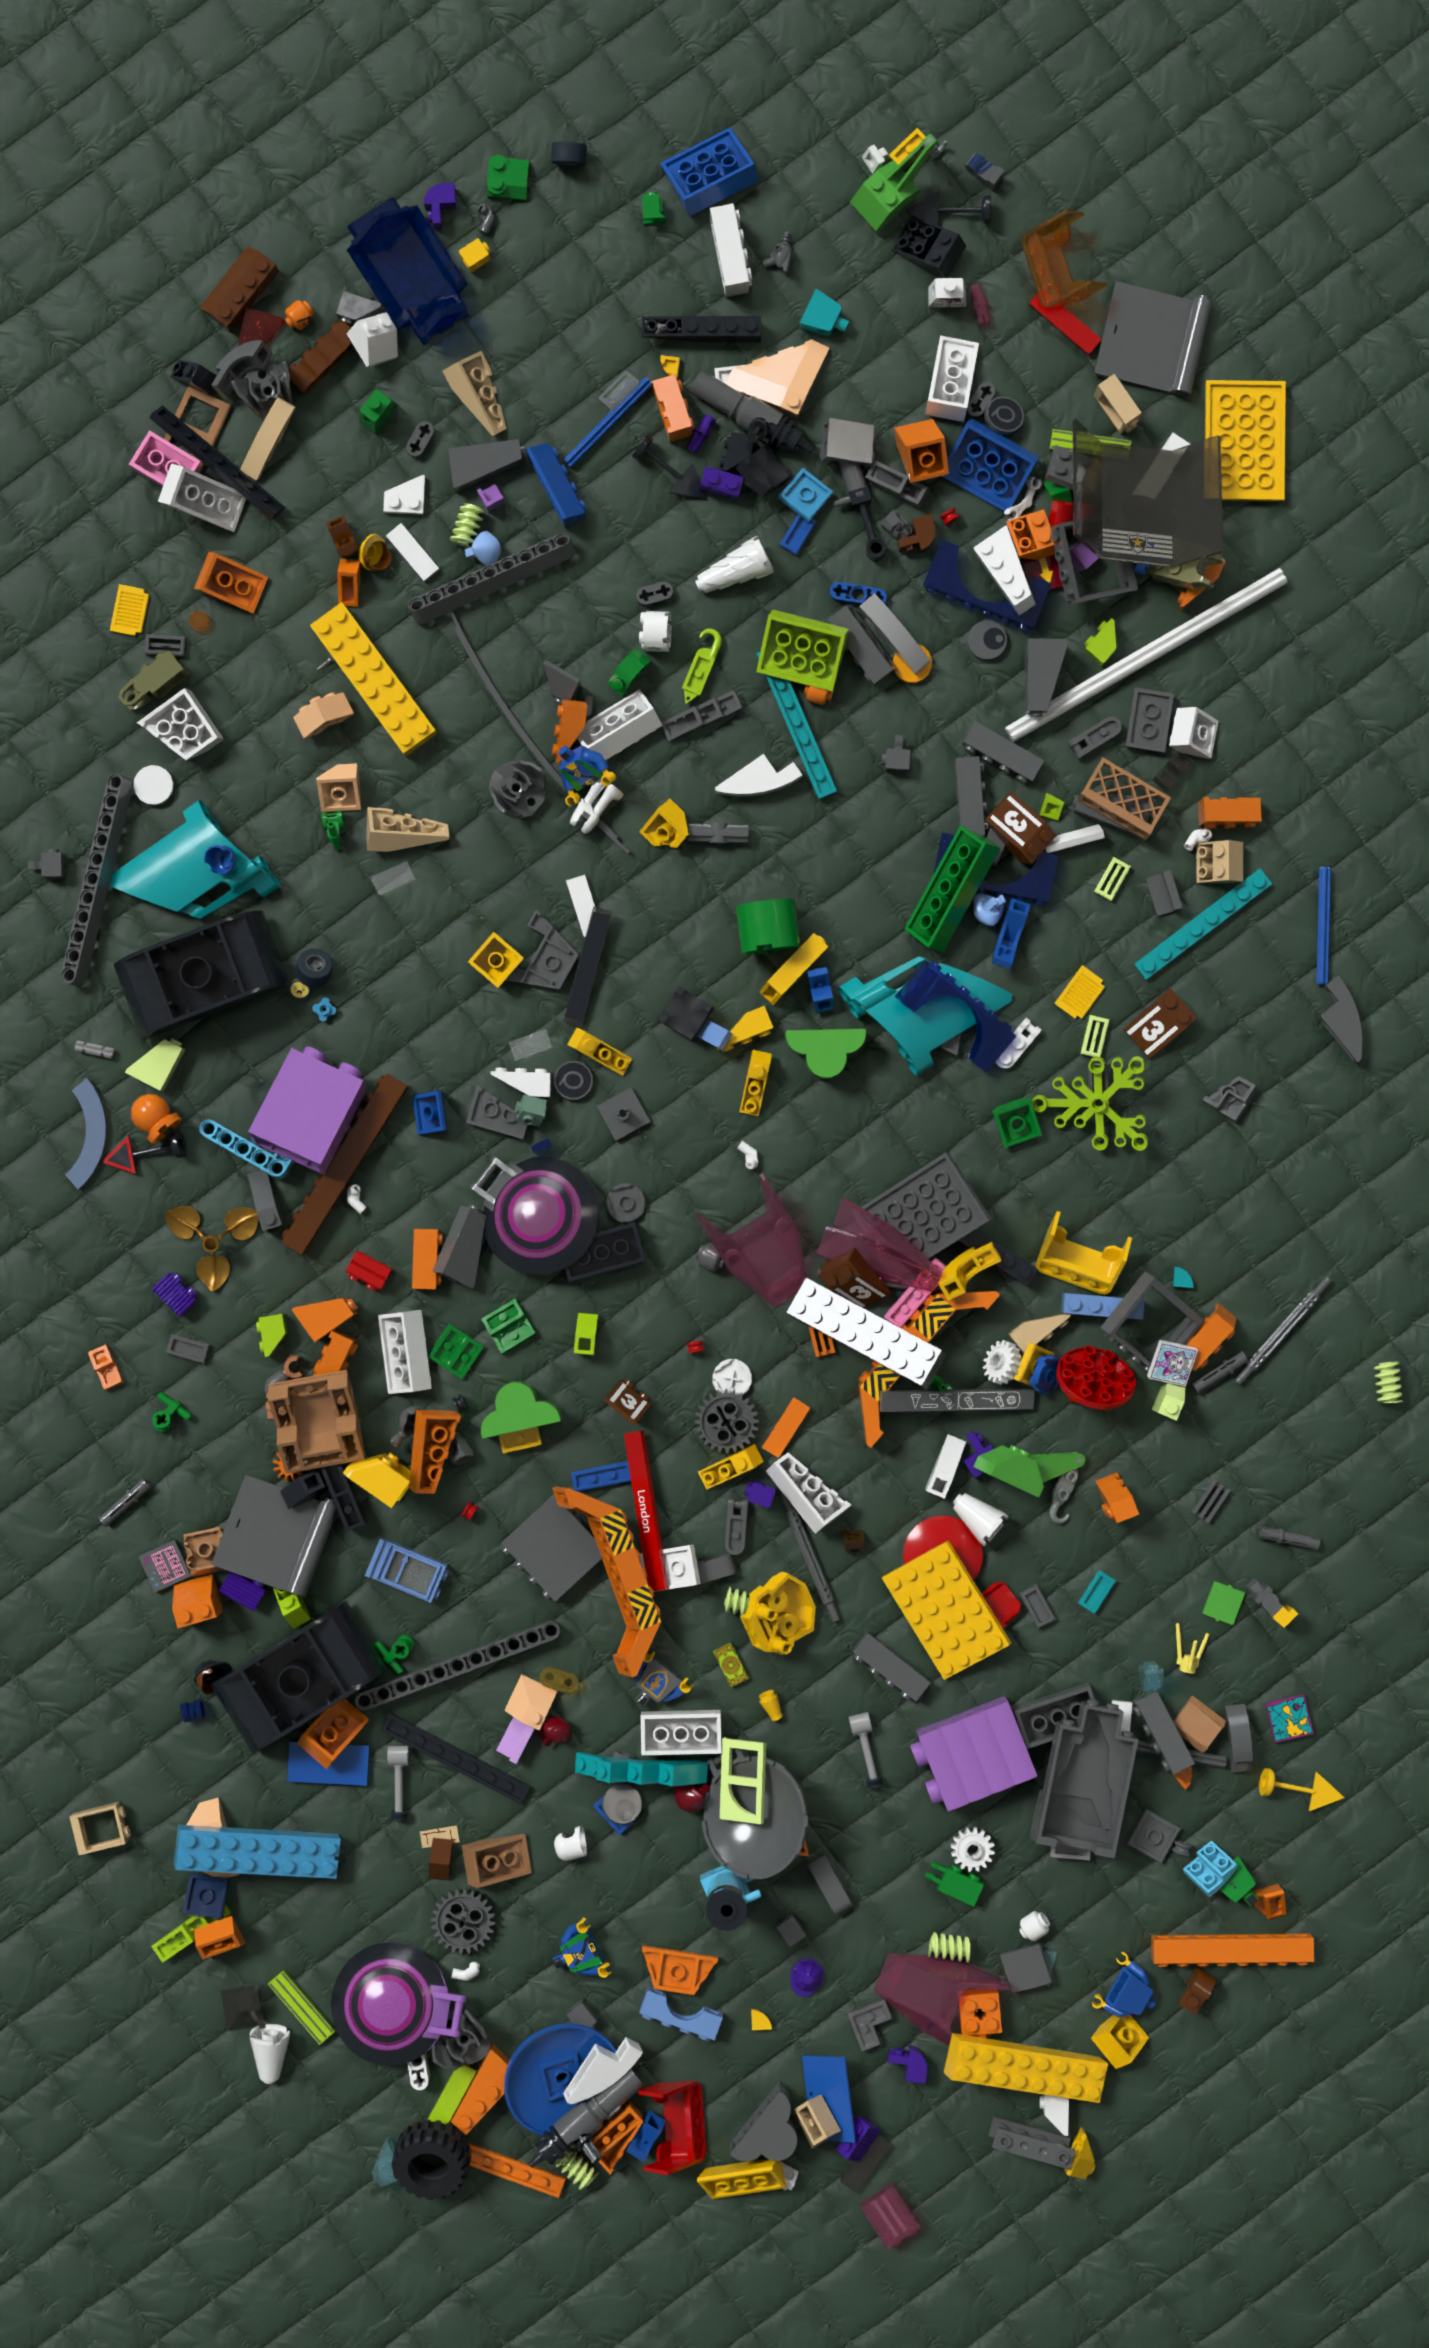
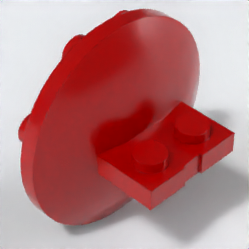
M1090 1345L1073 1349L1064 1354L1056 1370L1058 1384L1068 1396V1401L1093 1409L1110 1410L1125 1405L1131 1399L1136 1386L1133 1371L1121 1358L1116 1356L1111 1350L1094 1348Z

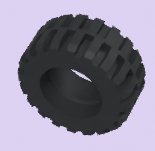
M424 2120L423 2123L419 2121L413 2123V2126L410 2125L405 2128L404 2132L398 2137L391 2163L394 2178L398 2180L397 2183L402 2188L405 2187V2191L409 2194L413 2193L417 2198L425 2197L427 2200H433V2198H437V2200L443 2199L445 2195L449 2197L455 2191H458L462 2184L465 2183L471 2160L470 2146L466 2137L461 2136V2131L457 2128L453 2129V2126L449 2123L443 2124L440 2120H436V2122ZM434 2154L442 2158L446 2164L440 2166L428 2165L420 2161L417 2155Z

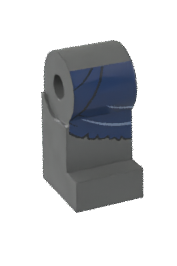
M977 152L965 164L966 170L990 190L996 187L1005 171L1001 167L993 165Z

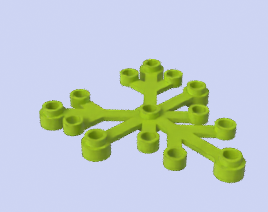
M1139 1056L1133 1057L1129 1062L1128 1068L1122 1074L1124 1061L1120 1057L1114 1058L1111 1063L1114 1083L1103 1093L1102 1072L1105 1068V1061L1101 1057H1093L1089 1062L1088 1068L1094 1074V1092L1085 1085V1080L1082 1077H1076L1072 1082L1073 1088L1079 1090L1088 1099H1081L1065 1084L1063 1077H1056L1052 1083L1053 1087L1056 1090H1060L1068 1099H1047L1043 1095H1036L1031 1101L1034 1111L1043 1112L1046 1107H1069L1054 1120L1056 1127L1063 1128L1067 1120L1080 1107H1089L1082 1115L1076 1116L1074 1125L1078 1128H1083L1087 1120L1095 1113L1096 1135L1092 1139V1146L1096 1150H1104L1109 1143V1139L1104 1133V1114L1116 1124V1137L1114 1140L1116 1146H1125L1127 1142V1137L1124 1135L1125 1132L1132 1139L1131 1143L1134 1149L1138 1151L1144 1150L1148 1145V1137L1143 1133H1137L1131 1126L1137 1128L1144 1127L1146 1124L1145 1116L1137 1115L1135 1118H1121L1109 1107L1108 1099L1119 1088H1134L1136 1090L1143 1088L1145 1081L1142 1077L1129 1078L1133 1074L1143 1072L1146 1065L1145 1061ZM1099 1061L1101 1066H1095L1094 1062ZM1119 1061L1121 1063V1066H1115L1114 1062ZM1139 1061L1141 1063V1066H1135L1134 1062ZM1077 1080L1081 1081V1082H1082V1085H1081V1086H1077V1085L1075 1084V1081H1077ZM1055 1081H1061L1062 1086L1056 1085ZM1135 1081H1141L1142 1085L1137 1086ZM1037 1100H1042L1043 1105H1039ZM1096 1100H1101L1103 1104L1098 1105ZM1057 1119H1063L1064 1123L1059 1124ZM1077 1119H1082L1084 1123L1079 1124ZM1142 1119L1143 1124H1138L1136 1120ZM1098 1138H1103L1104 1143L1098 1142ZM1123 1138L1124 1143H1119L1117 1139ZM1142 1138L1144 1143H1139L1137 1139Z

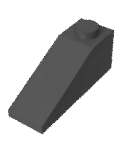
M262 1170L247 1174L262 1231H268L285 1225L269 1174Z

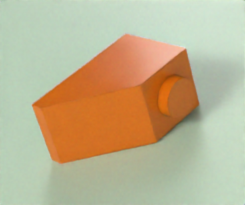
M340 559L337 571L338 604L342 602L344 606L358 607L361 580L360 561Z

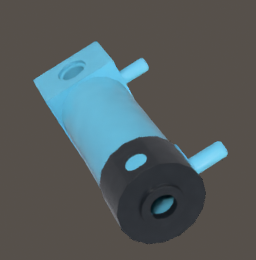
M722 1865L701 1874L700 1882L707 1895L706 1913L708 1920L717 1929L730 1931L738 1928L746 1919L747 1904L760 1898L762 1895L760 1890L751 1892L748 1882L754 1879H746L734 1875L732 1871Z

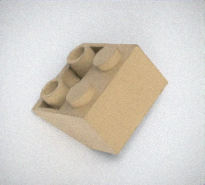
M1224 840L1196 843V883L1243 882V842Z
M822 2095L806 2101L793 2111L812 2149L841 2131Z

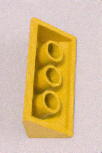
M768 2158L705 2168L697 2178V2182L711 2199L787 2188L781 2160L774 2161Z

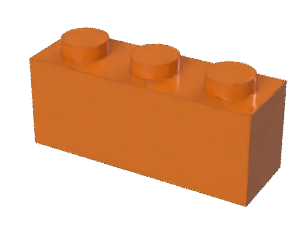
M414 1229L412 1289H438V1285H441L442 1276L433 1272V1268L440 1255L439 1245L442 1246L443 1234H439L440 1230Z

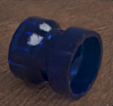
M201 1699L194 1700L193 1703L184 1702L180 1704L181 1715L185 1723L191 1722L195 1717L198 1720L205 1718L204 1705Z

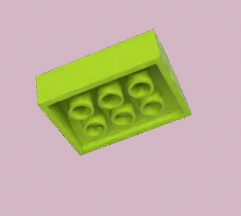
M772 610L768 615L756 672L833 691L846 647L849 629Z

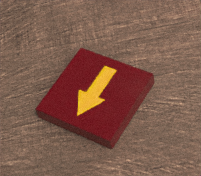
M1055 555L1039 560L1021 558L1025 576L1033 596L1063 587Z

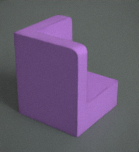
M496 484L483 491L481 489L477 490L488 512L505 503L504 497Z
M1087 538L1078 541L1069 549L1072 564L1078 572L1087 569L1100 557Z

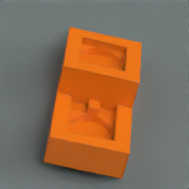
M106 1344L88 1352L104 1390L107 1391L124 1383L117 1364Z

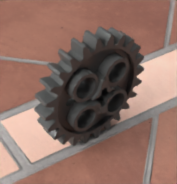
M725 1388L724 1394H721L718 1389L717 1396L709 1393L710 1400L703 1398L705 1405H698V1408L702 1411L695 1413L696 1416L700 1417L694 1421L695 1424H700V1426L696 1427V1431H702L699 1439L705 1437L704 1445L711 1443V1450L717 1446L719 1453L722 1448H725L727 1454L729 1453V1448H732L734 1452L737 1451V1446L744 1449V1442L747 1444L751 1443L748 1437L755 1438L752 1430H758V1426L754 1425V1423H758L759 1419L753 1417L758 1414V1411L751 1410L755 1404L751 1403L748 1405L750 1398L742 1399L743 1392L738 1396L735 1395V1389H733L731 1394H728L727 1388ZM732 1403L736 1408L734 1411L728 1412L725 1410V1405ZM717 1406L721 1407L726 1419L731 1418L730 1425L737 1433L736 1436L732 1434L728 1424L723 1423V1416L717 1409ZM715 1413L719 1419L711 1422L708 1420V1415ZM743 1420L746 1426L739 1429L735 1426V1422ZM726 1430L729 1436L722 1439L718 1436V1432Z
M465 1887L463 1893H460V1890L456 1888L455 1894L448 1891V1898L444 1895L441 1896L443 1903L436 1902L435 1905L439 1909L432 1910V1913L437 1916L431 1917V1921L436 1922L431 1926V1929H437L434 1937H441L438 1941L439 1944L446 1942L445 1949L452 1946V1952L459 1948L460 1954H462L463 1949H466L469 1954L471 1947L478 1951V1944L484 1947V1939L490 1940L491 1936L488 1933L494 1932V1928L490 1926L496 1923L495 1920L490 1918L495 1916V1912H489L493 1905L486 1906L488 1898L481 1900V1892L476 1896L474 1895L475 1889L467 1893V1888ZM459 1904L462 1907V1911H453L452 1905ZM471 1911H479L481 1917L478 1919L473 1918ZM462 1917L466 1918V1922L464 1924H461ZM447 1923H453L456 1929L454 1931H448L445 1925ZM471 1929L474 1931L475 1936L467 1937L464 1931Z

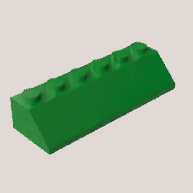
M960 825L904 929L928 948L944 952L998 854L1000 847L984 836Z

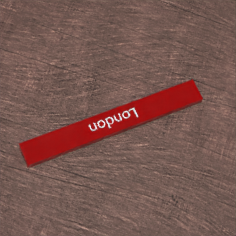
M644 1430L625 1433V1446L644 1566L647 1573V1583L653 1591L669 1589Z

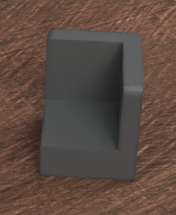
M793 1912L776 1923V1928L790 1947L806 1936V1931Z

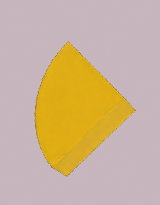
M661 355L663 370L669 376L675 374L676 379H678L680 358Z
M751 2009L752 2030H772L769 2018L760 2010Z

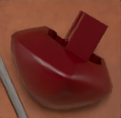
M549 1716L545 1718L543 1730L537 1737L544 1740L542 1744L547 1747L553 1741L565 1744L572 1738L571 1727L563 1718Z
M707 1783L702 1785L696 1784L695 1786L692 1784L676 1786L675 1802L683 1811L698 1813L703 1807V1795L710 1787Z

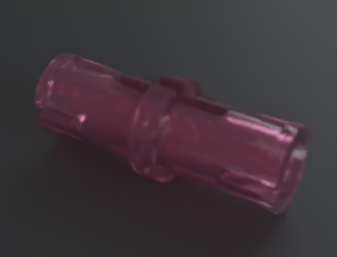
M976 283L978 292H976L975 284L969 287L974 302L972 306L976 310L979 326H984L983 317L986 325L991 323L987 309L988 301L985 300L982 283Z

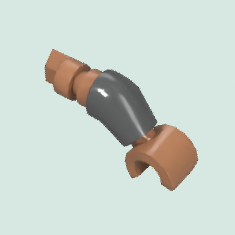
M299 1355L289 1356L285 1360L284 1370H279L267 1379L264 1387L266 1398H268V1384L288 1381L290 1377L298 1378L302 1376L300 1371L293 1372L289 1369V1364L292 1361H298ZM266 1401L267 1418L274 1419L269 1402Z

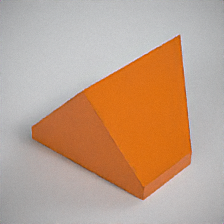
M1279 1884L1252 1890L1259 1898L1253 1905L1267 1919L1286 1915L1285 1894Z

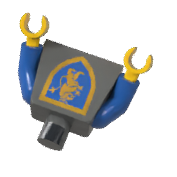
M654 1651L651 1655L646 1654L639 1672L635 1676L636 1686L642 1690L636 1697V1700L643 1706L651 1698L657 1703L676 1699L682 1694L688 1693L694 1687V1684L692 1686L686 1684L688 1678L682 1681L680 1676L654 1657Z

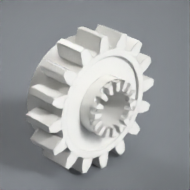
M1003 1340L1002 1342L997 1341L996 1346L991 1345V1352H986L988 1358L983 1360L986 1362L983 1369L987 1370L984 1375L988 1377L989 1381L1002 1385V1383L1007 1384L1008 1381L1013 1380L1015 1374L1018 1373V1367L1021 1366L1020 1349L1016 1348V1344Z
M975 1826L973 1830H969L968 1827H966L965 1832L959 1830V1836L953 1837L955 1844L950 1845L952 1849H955L951 1852V1855L957 1856L954 1862L956 1864L961 1862V1869L967 1866L969 1872H971L972 1867L979 1871L980 1865L986 1868L985 1862L992 1861L989 1855L995 1853L994 1850L990 1849L994 1846V1843L988 1842L991 1838L990 1835L984 1836L985 1831L982 1829L979 1832ZM976 1845L978 1848L976 1852L969 1853L967 1851L968 1847Z

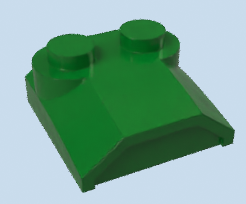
M502 155L490 157L487 177V198L527 201L530 161L505 158Z
M1020 1098L992 1110L993 1118L1005 1149L1020 1142L1042 1136L1030 1098Z

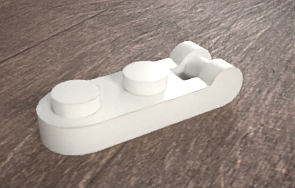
M1027 1017L996 1053L995 1063L998 1067L1003 1069L1011 1067L1040 1033L1041 1029L1038 1026H1033ZM1024 1029L1031 1033L1028 1037L1021 1033Z

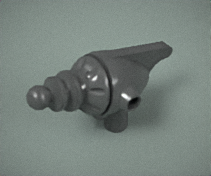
M788 231L783 233L779 243L774 247L771 258L763 260L765 268L776 264L778 268H783L786 274L789 272L793 250Z

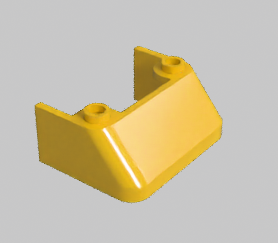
M1057 1211L1047 1230L1037 1258L1036 1268L1043 1274L1099 1294L1110 1293L1127 1261L1132 1238H1127L1123 1248L1107 1246L1103 1252L1066 1240L1067 1231L1057 1225L1061 1213Z
M391 1452L365 1458V1460L354 1461L343 1472L346 1477L390 1508L394 1506L397 1500L400 1501L409 1489L410 1469L398 1462L399 1458Z

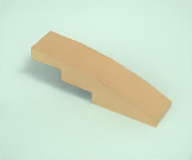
M277 397L240 470L255 480L260 479L266 463L270 461L277 443L281 441L295 406Z

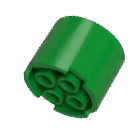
M795 899L763 900L736 906L741 954H768L770 952L789 951L801 947Z

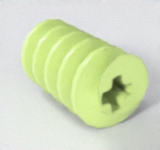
M464 503L465 506L460 507L462 513L457 515L461 521H456L455 526L457 528L452 530L456 536H451L450 541L459 546L470 548L469 543L474 542L471 536H478L473 529L480 528L476 521L483 520L478 514L485 513V511L475 505Z
M1398 1361L1383 1362L1374 1367V1370L1380 1371V1373L1375 1375V1378L1381 1379V1381L1375 1383V1385L1382 1387V1389L1376 1391V1393L1382 1395V1397L1377 1399L1379 1402H1403L1397 1399L1402 1396V1393L1396 1391L1402 1386L1395 1383L1401 1379L1400 1376L1395 1375L1400 1372L1399 1368L1394 1367L1399 1364Z
M729 1586L724 1602L725 1612L733 1608L734 1615L738 1610H740L741 1616L745 1614L750 1597L747 1598V1592L744 1591L739 1595V1589H736L732 1593Z
M933 1932L929 1942L928 1956L930 1957L931 1953L934 1952L935 1958H938L939 1954L942 1953L943 1959H946L947 1955L950 1954V1958L953 1961L955 1956L958 1955L959 1962L965 1956L967 1963H969L971 1943L968 1937H964L962 1941L961 1936H957L954 1940L953 1935L950 1934L946 1940V1936L941 1933L938 1939L937 1933Z
M573 2150L571 2155L567 2152V2158L558 2160L555 2167L563 2165L561 2172L569 2171L567 2178L569 2179L574 2176L573 2184L580 2182L581 2184L578 2189L581 2190L595 2179L598 2172L593 2174L594 2167L587 2168L589 2162H582V2155L576 2157V2150Z

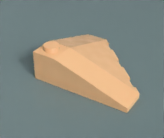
M811 339L798 347L793 348L792 346L778 351L776 355L756 359L751 364L742 367H734L726 384L740 393L744 391L747 397L755 396L790 418L797 420L829 351V347Z

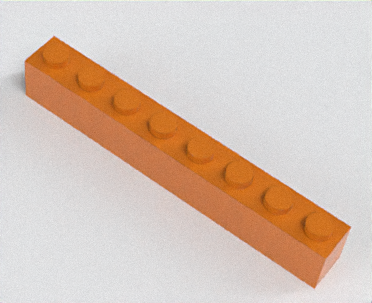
M1310 1933L1151 1935V1960L1159 1967H1167L1169 1964L1185 1967L1189 1966V1963H1197V1966H1208L1209 1963H1216L1218 1966H1228L1229 1963H1236L1239 1966L1256 1963L1257 1965L1265 1966L1268 1965V1962H1276L1277 1965H1288V1962L1308 1965V1962H1314V1938Z

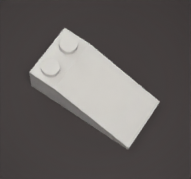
M940 336L925 415L964 422L979 343Z
M171 464L158 502L234 532L246 498L229 486L183 466Z

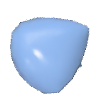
M488 531L481 532L475 538L472 547L465 549L466 557L473 556V558H477L485 566L497 562L501 553V545L498 539Z
M977 893L973 898V913L976 919L984 925L994 926L1001 918L1004 910V903L1006 901L1003 895L995 898L985 893Z

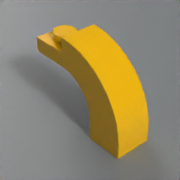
M990 1242L978 1249L972 1247L960 1254L945 1267L939 1277V1286L948 1301L966 1293V1284L975 1274L1001 1262V1256L994 1244Z

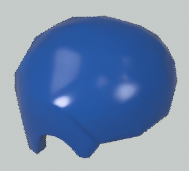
M215 845L206 850L204 862L210 865L211 872L225 875L231 873L236 867V855L226 845Z

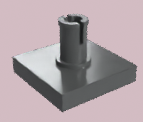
M632 1087L597 1106L615 1141L650 1123Z

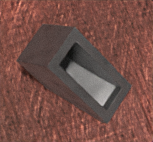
M343 291L336 315L340 321L343 320L348 326H351V324H355L358 320L381 314L383 307L381 303Z

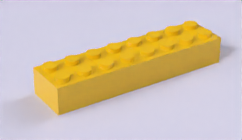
M342 602L310 625L405 757L437 735L434 727Z
M952 2033L944 2074L954 2081L1100 2103L1108 2063L1099 2056Z

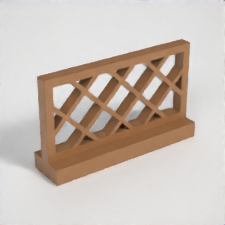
M1102 757L1077 800L1146 840L1152 833L1171 797ZM1102 765L1110 768L1112 775L1102 777L1100 770ZM1123 776L1127 778L1129 785L1119 787L1117 777ZM1113 779L1116 788L1106 790L1104 780ZM1100 781L1101 792L1096 793L1089 789L1092 783ZM1139 786L1144 788L1146 795L1137 797L1134 788ZM1130 789L1133 798L1123 800L1121 791ZM1117 792L1119 802H1111L1108 798V793ZM1159 797L1164 802L1162 806L1154 807L1151 798ZM1147 799L1150 809L1140 810L1138 801ZM1134 802L1137 812H1128L1125 804ZM1152 813L1153 821L1151 825L1143 820L1142 814Z

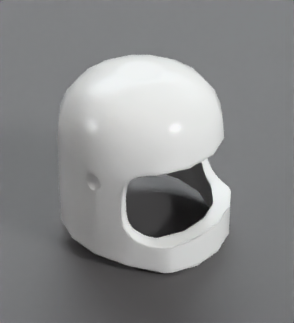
M582 1826L575 1827V1833L572 1837L567 1838L564 1832L556 1836L554 1848L561 1860L569 1861L587 1856L586 1837Z

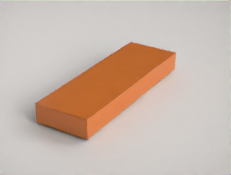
M793 1397L762 1448L779 1458L810 1407Z

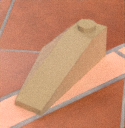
M482 351L458 361L442 371L451 389L492 436L507 429L501 406L497 404L495 398L497 393L496 387H493L491 383V368Z
M368 807L367 851L389 852L449 840L448 824L426 818L422 820L411 818L412 815L407 813L404 816L394 814V810L388 808Z

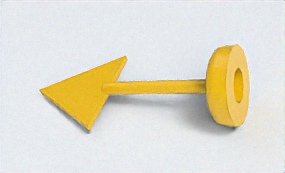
M1265 1768L1260 1776L1259 1792L1261 1796H1270L1274 1787L1310 1793L1312 1795L1309 1811L1345 1798L1317 1772H1315L1313 1789L1275 1782V1773L1269 1768Z

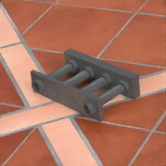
M993 2115L988 2136L994 2138L992 2148L1070 2169L1075 2149L1069 2147L1070 2136H1064L1057 2132Z

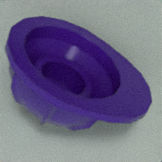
M801 1959L792 1968L791 1988L799 1996L807 1997L812 1995L820 1988L824 1981V1970L820 1963L814 1959Z

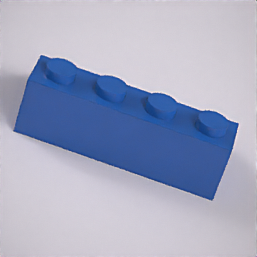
M549 443L527 448L528 459L564 528L586 518L584 511L587 508L582 499L578 501L575 495L578 491L574 483L568 482L566 476L569 474L564 464L560 466L557 461L560 457L555 447L551 448Z

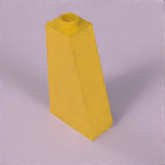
M813 933L766 982L759 993L774 1006L828 948L825 940Z

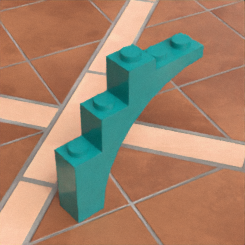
M576 1752L575 1772L596 1777V1780L607 1783L628 1781L640 1785L660 1783L668 1786L707 1783L708 1763L698 1760H636Z

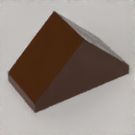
M433 1837L429 1860V1878L449 1880L453 1839Z

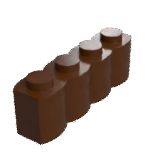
M343 320L334 322L329 328L330 332L326 336H320L315 342L316 346L312 350H306L298 364L294 363L289 367V381L304 396L354 348L347 335L351 328Z

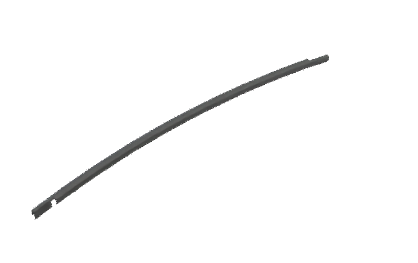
M451 611L450 614L457 626L455 631L490 693L533 754L565 791L561 776L540 752L508 708L476 656L454 611ZM599 818L597 825L629 854L631 851L617 840L619 836Z

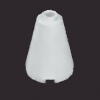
M966 1493L963 1496L959 1494L953 1501L955 1505L953 1509L983 1546L987 1545L986 1540L990 1542L1003 1527V1518L1006 1520L1009 1518V1515Z
M266 2024L265 2028L259 2029V2026L250 2031V2042L259 2078L266 2084H272L280 2077L290 2038V2031L287 2032L285 2026Z

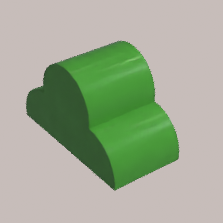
M866 1029L785 1031V1040L789 1049L797 1055L805 1056L809 1072L819 1079L836 1077L843 1070L847 1055L855 1053L862 1046L866 1038Z
M512 1381L503 1386L497 1393L495 1400L496 1410L492 1411L484 1419L481 1426V1436L483 1439L560 1422L562 1414L553 1402L538 1400L536 1391L527 1382Z

